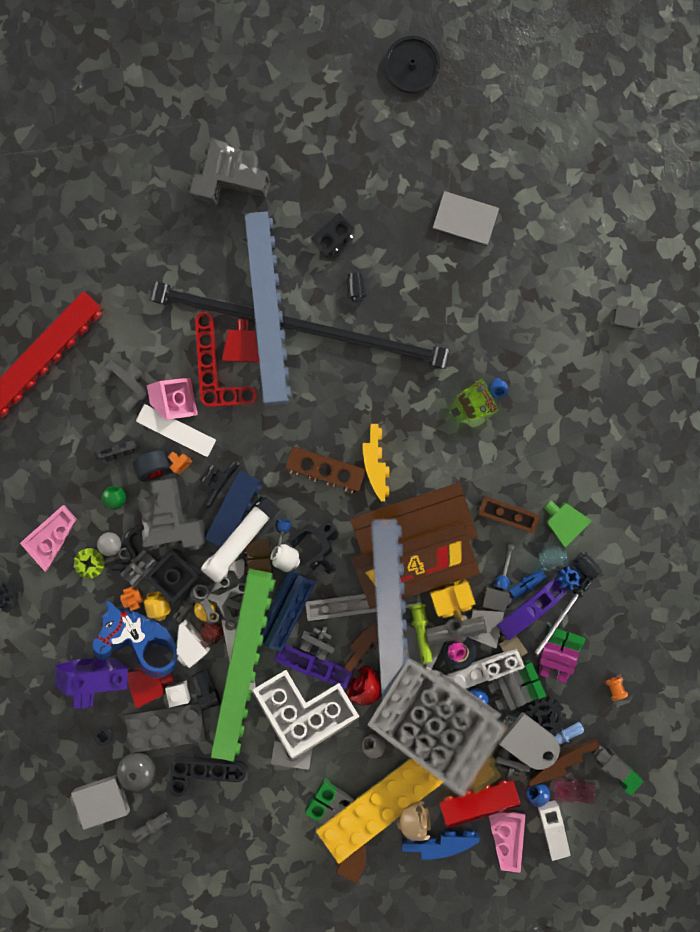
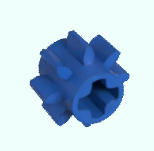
M567 566L563 570L557 571L559 575L555 580L561 583L560 589L566 587L567 591L573 590V587L579 586L578 581L581 576L576 572L577 569L570 570V567Z

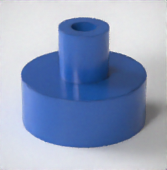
M500 378L494 379L488 386L489 395L492 398H503L508 394V385L506 382L501 381Z

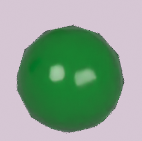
M108 487L102 492L101 499L105 507L116 510L124 505L126 495L120 487Z

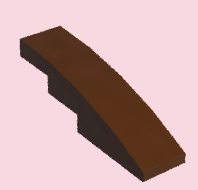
M593 737L561 751L553 765L545 769H536L527 777L529 785L533 786L567 775L565 767L583 762L581 754L600 749L597 740Z

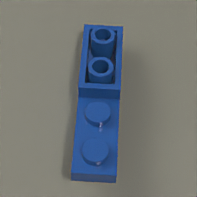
M445 829L444 832L440 831V839H436L434 836H430L426 841H412L402 838L401 847L402 852H420L421 860L438 859L452 856L471 848L479 842L478 832L470 829L463 830V832Z

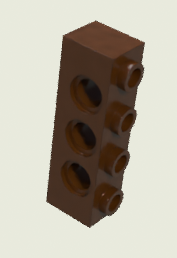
M292 446L285 467L289 469L288 473L300 476V473L308 475L307 479L315 482L321 479L326 481L325 485L334 488L340 485L344 487V491L353 494L355 490L359 491L366 469ZM303 460H311L312 468L310 470L302 468ZM328 465L331 472L328 476L321 475V466ZM340 471L348 472L349 479L346 482H341L338 479Z

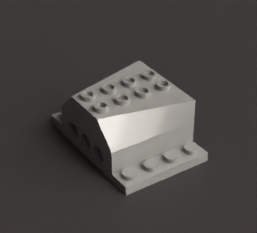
M411 659L407 660L368 723V726L461 796L466 793L506 729L504 725L497 721L501 714L440 670H425Z

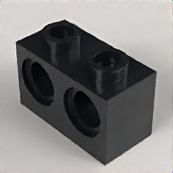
M339 212L311 237V241L326 258L329 256L333 257L340 251L339 247L344 242L348 244L355 237L353 235L355 229ZM339 226H344L347 232L339 235L336 229ZM330 239L333 242L332 246L329 248L323 247V240Z

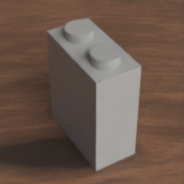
M117 775L75 788L70 796L71 803L77 810V821L79 825H82L83 830L126 816L130 811L123 787L120 785Z

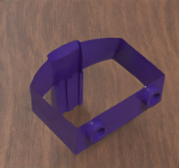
M112 659L72 660L55 665V686L65 695H73L74 709L93 707L94 692L127 689L128 669L118 660Z

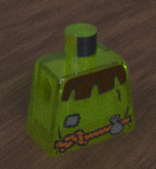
M483 379L478 380L456 397L458 405L449 409L454 419L464 415L467 421L498 412Z

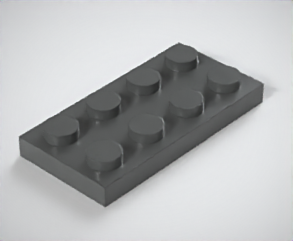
M198 703L125 715L131 753L205 742L207 740L203 712Z

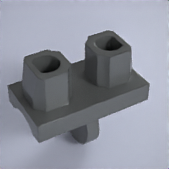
M144 549L120 575L133 587H136L155 567L158 561Z
M325 626L322 631L314 628L312 633L319 637L307 631H304L301 637L300 649L309 653L313 644L320 647L316 657L323 661L326 660L330 653H333L335 646L322 639L330 641L332 637L326 633L327 627Z
M501 746L499 753H495L494 759L496 762L508 766L501 765L500 771L506 773V779L510 780L512 775L519 776L520 771L514 768L527 772L530 771L531 767L520 759L510 758L511 753Z

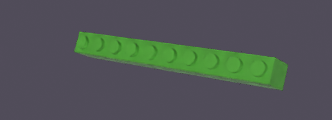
M253 569L248 571L212 748V758L234 761L235 755H239L241 744L238 743V738L243 737L245 726L241 725L242 719H246L248 708L245 707L246 701L251 699L252 690L249 689V685L254 683L256 674L252 670L254 665H258L260 654L256 653L257 646L261 647L263 635H260L261 628H265L267 621L264 612L265 609L269 610L271 598H268L269 591L273 592L275 580L272 579V573Z

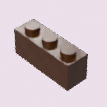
M482 496L477 510L479 515L533 534L540 517L538 514L486 496Z

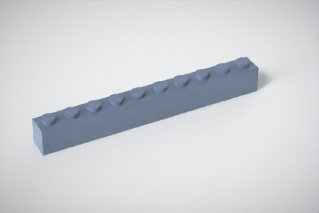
M268 211L246 213L245 222L264 405L288 404L287 399L291 398L290 387H286L285 379H289L288 367L284 368L283 361L287 360L286 348L282 349V341H285L284 330H280L283 315L282 311H278V304H281L280 292H276V285H279L278 273L274 274V267L277 266V257L272 255V248H275V238L270 236V230L273 229V219L268 217Z
M397 519L373 520L372 524L382 701L408 660V656L404 654V650L408 648L407 638L403 636V631L407 630L406 620H403L402 613L406 612L405 601L401 599V594L405 593L404 582L400 580V575L404 574L403 563L399 562V556L403 555L402 544H398V537H401L402 532L401 525H397Z

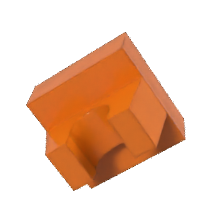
M172 452L168 456L173 462L169 468L179 475L193 462L185 454L179 456L177 453Z

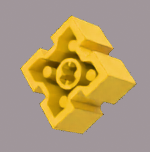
M466 579L429 590L438 616H442V618L454 615V618H460L463 621L461 612L472 609L471 605L475 604Z

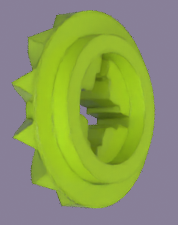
M86 548L78 552L74 558L73 567L78 575L83 578L92 579L103 571L104 558L96 549ZM91 557V563L96 566H90L87 569L86 564L82 561H87Z

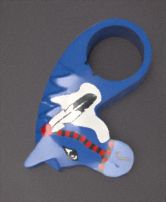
M107 601V612L102 616L103 628L93 641L95 657L104 660L110 657L113 650L130 646L141 670L146 675L154 678H162L169 675L176 667L178 654L177 646L168 631L147 616L127 609H117L111 602ZM156 644L167 647L173 654L172 661L162 668L149 666L143 658V654L149 645Z

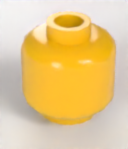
M159 591L147 594V598L143 601L147 617L155 619V621L164 620L171 611L169 600Z

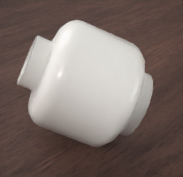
M286 544L276 546L270 556L272 565L284 572L296 569L300 563L298 551Z

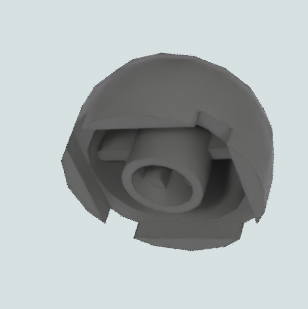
M143 752L129 753L123 757L117 767V779L120 785L132 792L147 788L152 783L156 774L154 762Z

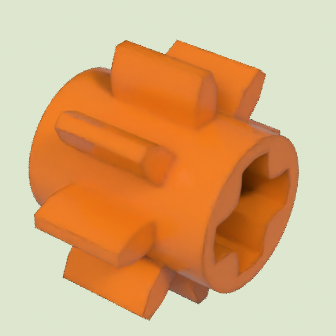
M133 586L124 589V594L120 595L123 607L125 609L129 607L130 611L140 608V603L144 601L140 589L135 590Z

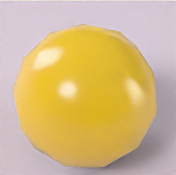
M209 601L213 611L216 612V603ZM196 603L194 614L199 620L207 621V614L201 603ZM211 615L209 618L213 620L214 616Z

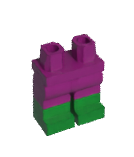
M547 625L544 639L552 629V626ZM556 628L540 651L537 660L539 663L538 674L549 677L551 668L557 670L555 680L566 683L569 675L574 673L580 650L586 638Z

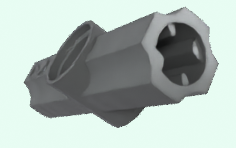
M484 616L463 621L460 618H452L445 625L427 628L426 633L430 645L447 641L462 643L467 637L487 633Z

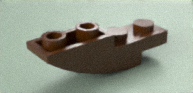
M378 620L366 627L350 644V648L354 652L344 665V668L349 672L353 668L357 670L363 661L361 657L364 653L369 654L374 647L373 641L379 645Z

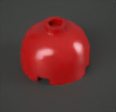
M363 666L358 670L360 675L357 680L354 677L351 680L347 696L350 697L349 700L353 703L367 706L382 697L381 676L369 666Z

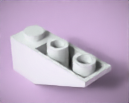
M556 800L549 801L544 806L537 808L552 861L569 857L570 851L559 806Z

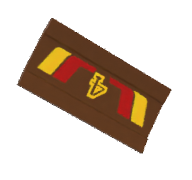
M463 522L398 543L402 544L403 555L399 556V562L403 563L404 574L400 575V580L404 582L405 593L401 594V599L480 574ZM374 551L351 558L370 609L377 607Z

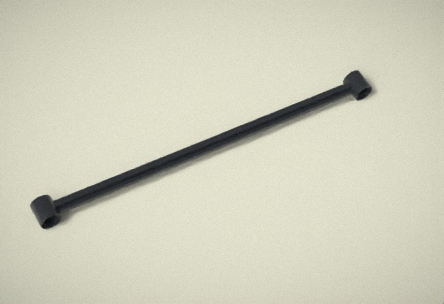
M155 281L153 283L150 301L166 305L167 301L256 321L253 308L170 290L171 286L165 283ZM283 316V322L280 323V327L430 361V366L446 369L450 349L434 346L433 350L287 316Z

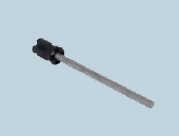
M583 577L579 582V586H577L579 589L573 590L574 597L535 653L537 655L576 599L584 596L582 591H587L592 584L587 578Z

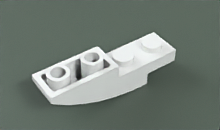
M514 649L475 661L467 668L458 669L448 673L447 676L466 689L484 681H491L525 668L518 650Z

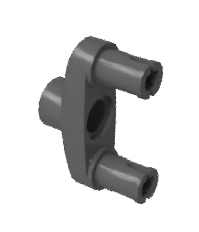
M109 359L104 364L105 367L94 378L100 386H103L114 374L126 383L133 393L122 404V407L129 413L148 397L146 390L138 381L144 373L132 362L124 369Z

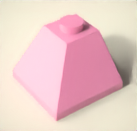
M191 378L159 381L147 385L151 406L165 420L198 415Z

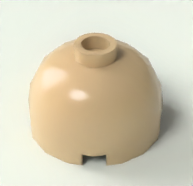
M423 801L408 806L402 812L400 818L397 819L398 829L402 831L407 839L412 841H426L430 838V835H427V831L431 830L428 809L422 806L425 804Z

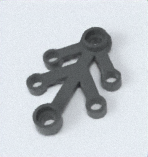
M223 577L219 582L209 586L195 585L191 589L190 596L194 602L201 603L207 614V622L213 625L219 619V615L213 611L209 603L210 601L216 603L226 621V629L234 630L237 626V620L232 617L228 608L241 611L242 603L231 600V598L237 595L244 596V592L239 591V587L245 589L246 584L239 583L237 587L220 595L212 594V592L218 589L226 590L230 584L227 577ZM225 581L227 585L223 586L220 582ZM201 592L203 596L198 597L196 593ZM209 616H215L216 620H211ZM232 621L234 626H229L228 622Z

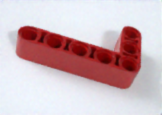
M206 312L199 313L195 318L201 402L208 407L253 404L256 402L258 395L255 389L251 387L219 388L215 322L210 314ZM203 317H208L210 320L209 324L205 327L201 326L200 320ZM204 336H210L211 342L207 346H203L201 342ZM206 355H211L212 362L209 365H204L203 358ZM207 374L213 375L214 379L211 384L204 382V377ZM251 390L253 392V398L250 401L244 399L243 394L245 391ZM227 392L234 394V399L231 402H226L224 399ZM208 393H213L215 400L209 404L206 402L205 397Z

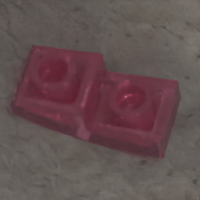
M556 780L554 800L594 804L596 783Z

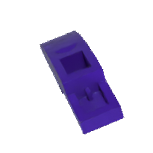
M556 577L496 625L507 640H510L528 627L568 593L565 588H559L561 583L555 580L557 579Z

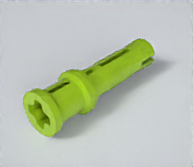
M426 603L409 606L413 618L411 624L415 627L421 664L433 662L426 633L429 623L425 614Z

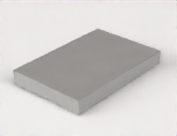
M444 191L433 229L487 246L499 208Z

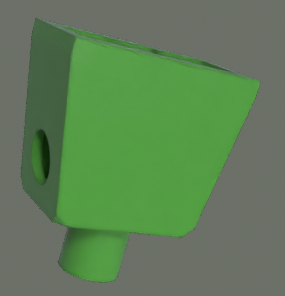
M550 500L543 507L550 514L545 523L564 547H567L592 522L564 502L558 507Z

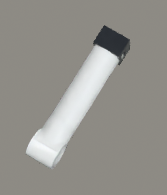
M261 496L252 506V511L219 550L207 559L201 567V570L215 583L219 582L226 575L230 565L269 519L272 520L280 511L267 497Z

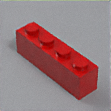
M502 780L498 782L497 786L491 787L486 785L480 787V791L477 792L470 790L457 798H454V796L444 798L443 802H440L447 828L521 807L514 781Z

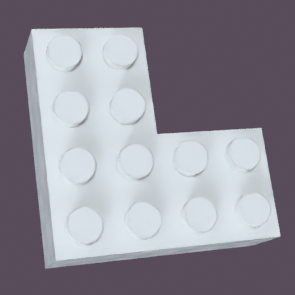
M285 670L253 689V695L291 760L359 719L358 713L340 684L335 685L306 703Z

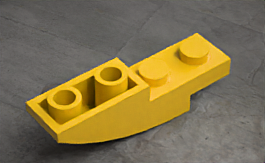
M371 424L370 443H363L364 463L375 493L381 501H385V497H389V486H385V478H389V467H386V463H378V459H382V447H378V440H382V428H378V424Z

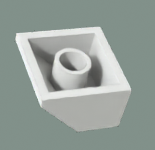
M186 619L179 625L177 654L179 656L177 658L182 665H187L190 668L207 654L212 647L192 623Z

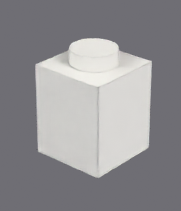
M187 680L169 684L165 688L169 707L186 704L191 700Z

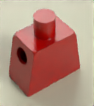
M237 319V330H228L222 357L224 362L260 363L257 332L249 331L248 319Z
M141 668L130 669L127 672V680L136 708L163 696L166 693L165 685L174 683L172 672L162 678L150 677Z

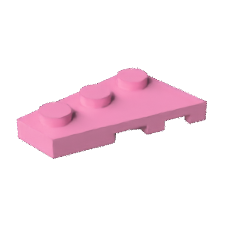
M63 505L20 544L46 572L77 519Z
M504 811L488 816L501 870L521 872L526 813Z

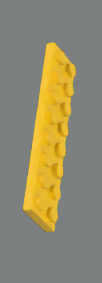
M410 757L319 827L316 832L337 862L341 863L400 817L408 806L418 803L443 782Z

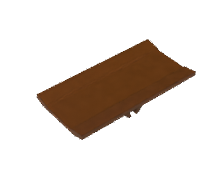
M460 482L350 518L362 554L373 551V520L397 519V525H401L402 532L401 537H398V543L460 522L464 523L469 540L478 538Z

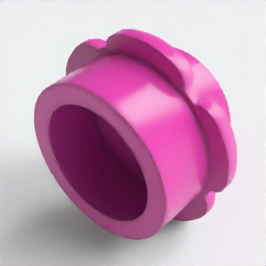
M453 643L448 648V657L455 661L461 660L466 653L462 643Z

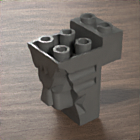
M211 138V142L207 143L205 154L207 155L206 162H202L200 169L202 175L194 174L193 179H190L188 184V190H190L193 199L217 206L221 188L266 199L270 177L267 171L258 168V159L255 151H242L236 147H229V144Z
M172 478L151 482L153 495L142 499L138 504L143 516L142 523L145 529L142 530L143 547L149 546V550L163 547L164 543H168V546L183 543V548L189 547V550L203 547V544L207 542L205 540L203 520L184 523L177 479Z

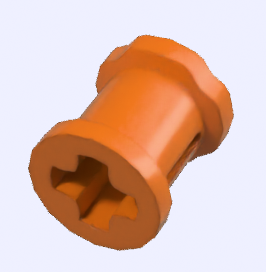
M620 676L613 677L605 682L606 685H609L612 701L628 696L621 682L623 679Z

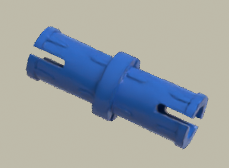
M538 569L529 577L522 578V581L509 589V592L516 600L527 591L531 592L533 587L546 580L547 577L541 569Z

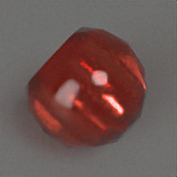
M218 621L213 625L205 622L200 630L201 638L208 644L218 643L224 635L223 626Z

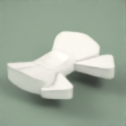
M241 558L234 561L228 571H235L238 579L244 574V559Z

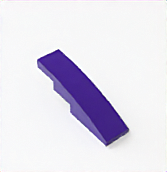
M285 644L282 652L277 650L273 659L307 676L311 675L334 685L340 684L343 689H347L354 673L353 670L349 672L344 666L327 659L323 661L314 654Z

